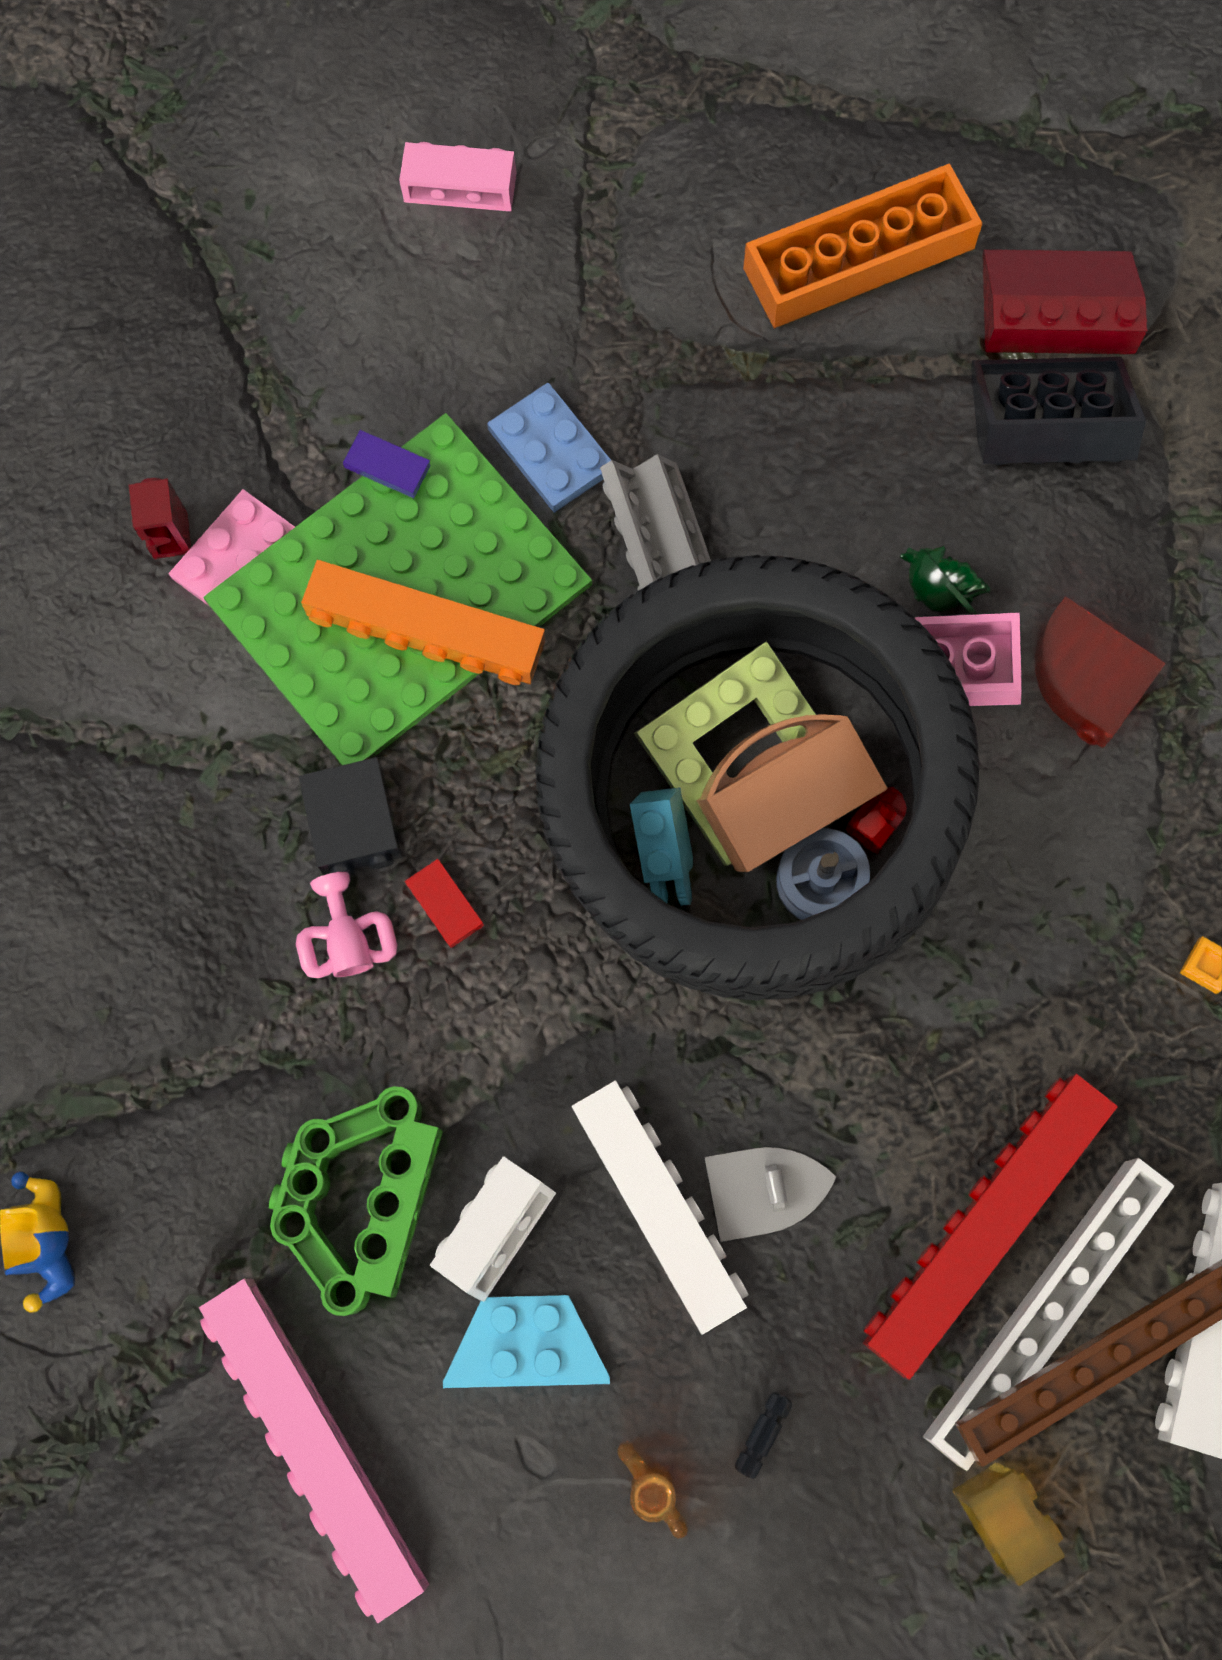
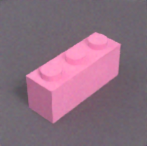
M405 142L399 179L404 202L511 211L517 174L514 151H505L500 148H469L464 145H433L428 142Z

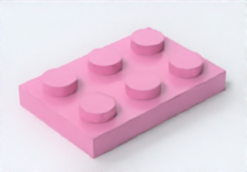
M242 489L168 574L174 581L207 604L203 598L206 594L286 535L295 526Z

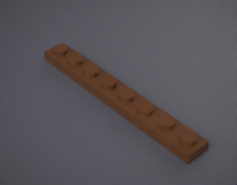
M1222 1259L955 1422L976 1463L981 1467L986 1466L1222 1320Z

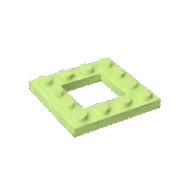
M767 641L634 733L670 787L681 788L685 809L726 866L730 865L731 861L696 801L701 798L703 790L712 775V771L693 745V742L752 700L756 702L770 724L805 715H816ZM799 725L776 731L781 741L785 742L803 737L806 730L803 726Z

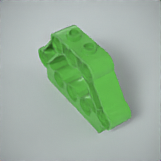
M393 1086L385 1089L378 1099L330 1119H312L305 1122L299 1128L294 1143L289 1142L285 1148L282 1158V1167L286 1168L281 1185H275L270 1197L269 1209L273 1210L270 1229L273 1237L277 1242L291 1249L320 1289L323 1306L328 1312L336 1316H349L359 1313L366 1307L371 1292L387 1297H396L443 1133L438 1127L420 1123L422 1116L420 1101L412 1092L403 1087ZM397 1099H406L409 1104L407 1115L401 1120H392L389 1115L391 1103ZM396 1130L392 1144L383 1149L379 1157V1167L383 1177L380 1186L372 1190L367 1198V1209L371 1218L368 1228L358 1234L355 1240L354 1250L359 1260L355 1274H353L318 1226V1220L314 1214L317 1202L321 1201L330 1190V1178L326 1172L328 1164L340 1152ZM319 1131H327L330 1137L327 1149L323 1152L315 1153L311 1147L313 1136ZM399 1152H407L411 1158L409 1169L401 1175H395L391 1169L393 1156ZM313 1171L317 1177V1186L312 1193L304 1195L299 1189V1180L303 1174ZM394 1193L398 1197L399 1208L392 1216L385 1217L380 1213L379 1201L385 1194ZM300 1213L304 1218L305 1227L301 1234L292 1237L287 1232L286 1224L291 1215ZM379 1234L386 1240L387 1250L381 1258L375 1260L367 1252V1243L370 1238ZM344 1281L350 1282L356 1291L353 1302L348 1306L341 1305L336 1298V1290Z

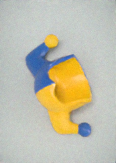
M17 1172L12 1177V1186L16 1189L27 1188L35 1193V1199L31 1204L0 1210L2 1258L5 1275L37 1272L47 1281V1285L41 1292L29 1294L23 1301L24 1309L29 1313L39 1311L43 1304L69 1292L75 1286V1275L65 1254L69 1240L67 1223L61 1215V1193L59 1186L54 1181L31 1178L25 1172Z

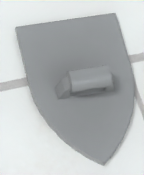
M754 1148L705 1157L720 1242L768 1234L796 1224L816 1209L826 1197L836 1179L832 1172L814 1159L782 1148Z

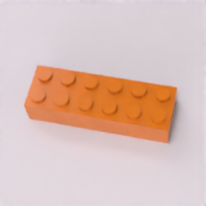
M949 163L746 243L743 269L773 328H777L975 249L983 223Z

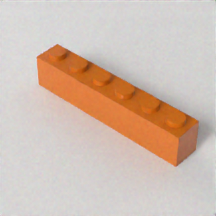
M317 560L301 601L306 615L309 616V620L320 626L331 627L332 624L347 628L348 633L359 638L369 639L371 635L384 639L385 644L398 650H407L408 647L420 650L423 656L437 662H444L445 658L459 662L460 667L472 673L481 674L485 670L498 674V678L501 681L512 685H520L521 682L531 685L545 644V629L321 560Z

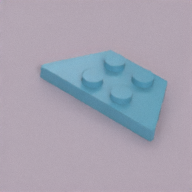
M569 1295L487 1297L484 1302L480 1301L443 1380V1388L610 1384V1375L598 1355Z

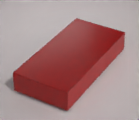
M438 859L404 881L450 948H453L484 926L479 916Z

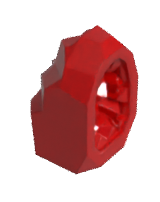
M887 787V790L865 802L849 821L845 829L853 839L876 854L879 853L905 818L907 807L903 795L894 787Z

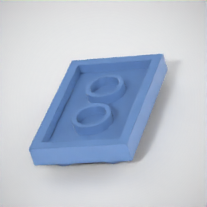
M546 383L487 423L489 432L554 513L604 479L600 467L610 462L611 459L549 383Z

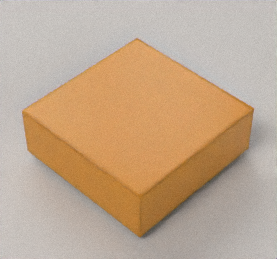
M1204 936L1198 938L1180 974L1215 994L1221 992L1222 947Z

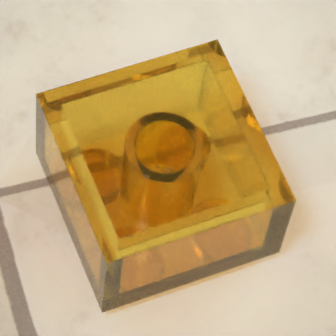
M996 1462L952 1490L1000 1572L1017 1586L1022 1585L1065 1557L1058 1545L1063 1540V1537L1048 1514L1043 1516L1035 1507L1032 1501L1038 1498L1023 1473L1018 1474L1014 1468L1009 1469Z

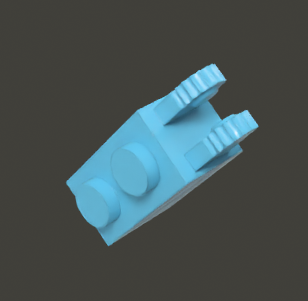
M681 788L641 792L630 804L644 883H650L651 892L667 903L668 892L665 881L674 880L679 904L681 906L690 905L692 902L689 871L693 867V855Z

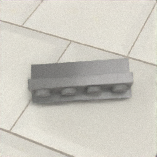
M657 454L633 469L613 460L600 467L605 481L603 483V490L612 502L616 514L614 522L618 531L623 535L627 547L626 558L629 565L635 570L639 582L638 590L659 578L664 579L665 576L686 567L711 561L676 462Z

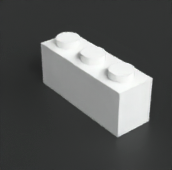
M503 1156L500 1162L488 1171L484 1185L475 1199L470 1201L462 1210L460 1221L450 1236L442 1240L437 1247L436 1257L430 1266L463 1291L484 1302L556 1192Z

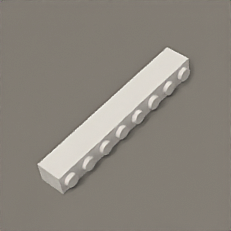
M1139 1158L1123 1163L923 1435L928 1442L957 1466L966 1471L969 1470L975 1459L955 1422L1043 1368L1173 1189L1174 1185Z

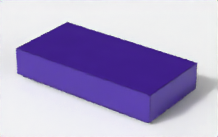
M359 430L343 461L344 468L412 498L416 496L431 466L430 460L362 430Z

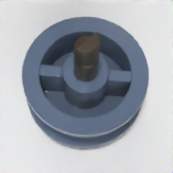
M821 828L784 851L776 875L777 891L787 910L798 919L803 920L838 906L869 883L870 866L864 850L852 837L838 830Z

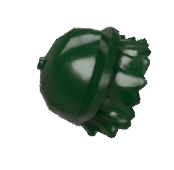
M944 546L933 550L931 548H921L919 551L908 548L906 553H902L899 556L911 564L909 568V583L915 593L914 598L917 602L921 601L935 612H945L961 605L970 615H978L969 603L973 601L974 597L990 593V587L982 578L976 575L967 562L953 560L951 556L943 559L946 551Z

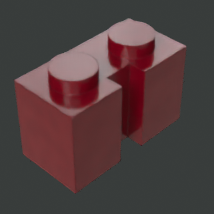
M147 478L142 480L141 483L129 484L133 528L142 541L145 540L146 548L152 557L160 559L185 555L191 548L188 512L168 478Z

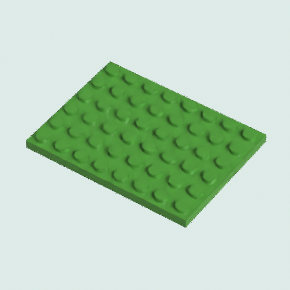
M447 413L401 447L430 460L431 466L414 498L362 476L203 597L210 608L341 765L374 758L479 674L460 667V663L445 658L444 662H437L422 655V651L408 647L407 650H398L384 643V639L370 635L369 639H363L348 633L345 627L332 624L331 627H323L310 621L301 601L317 560L536 627H540L592 586V579Z

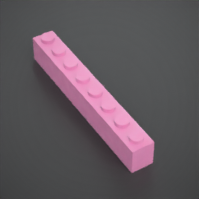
M244 1278L199 1307L204 1316L200 1320L201 1326L207 1337L212 1342L218 1341L224 1351L225 1356L221 1359L227 1373L233 1380L239 1378L247 1392L243 1399L249 1412L256 1419L261 1417L269 1432L265 1434V1439L275 1456L280 1457L282 1455L291 1471L287 1473V1477L292 1488L298 1496L305 1495L313 1510L309 1512V1516L315 1529L321 1536L327 1534L336 1549L332 1552V1557L337 1568L344 1576L350 1574L357 1586L358 1591L355 1592V1598L359 1607L367 1617L373 1615L376 1622L379 1623L422 1594L429 1586V1583L254 1279Z

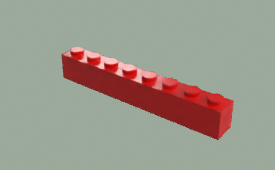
M1078 1074L1070 1076L1066 1080L1059 1077L1044 1095L1049 1100L1047 1105L1040 1113L1033 1110L1019 1128L1024 1133L1015 1146L1009 1142L995 1158L994 1163L999 1166L989 1179L983 1175L970 1190L968 1195L973 1200L964 1212L957 1209L946 1221L942 1229L947 1234L938 1246L931 1242L919 1256L916 1263L921 1268L911 1280L905 1276L892 1291L890 1297L895 1301L888 1311L883 1314L879 1310L865 1326L863 1331L868 1336L863 1344L903 1378L910 1380L1118 1107Z

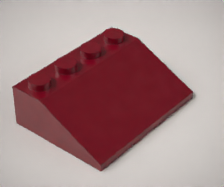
M984 249L985 352L1136 353L1147 332L1145 294L1132 251Z

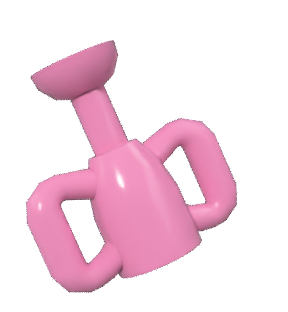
M348 872L326 874L312 880L310 883L314 892L327 898L332 920L328 926L307 927L297 935L296 948L301 968L308 977L318 979L333 973L334 977L356 975L371 969L374 966L373 963H384L391 960L397 953L398 944L392 921L385 913L378 911L370 912L355 920L352 916H348L342 892L347 889L350 883V874ZM371 924L376 925L382 951L369 949L363 930ZM313 938L325 939L327 941L329 960L321 966H318L312 943Z

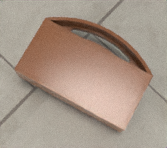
M819 714L790 718L768 725L742 740L718 764L710 776L701 798L696 801L735 870L749 872L888 788L849 718L841 715ZM799 725L805 728L806 733L803 737L776 744L751 759L735 777L730 778L727 775L726 771L731 763L758 740L785 728Z

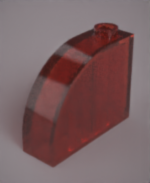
M1066 596L1043 629L1035 652L1036 678L1047 704L1061 720L1076 730L1077 735L1083 741L1091 745L1097 744L1101 748H1104L1115 735L1166 664Z

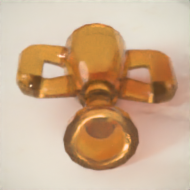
M621 1442L617 1454L633 1475L630 1504L634 1513L640 1519L647 1522H660L664 1520L675 1538H684L688 1533V1523L675 1508L676 1494L671 1473L664 1466L657 1463L646 1464L638 1455L631 1442Z

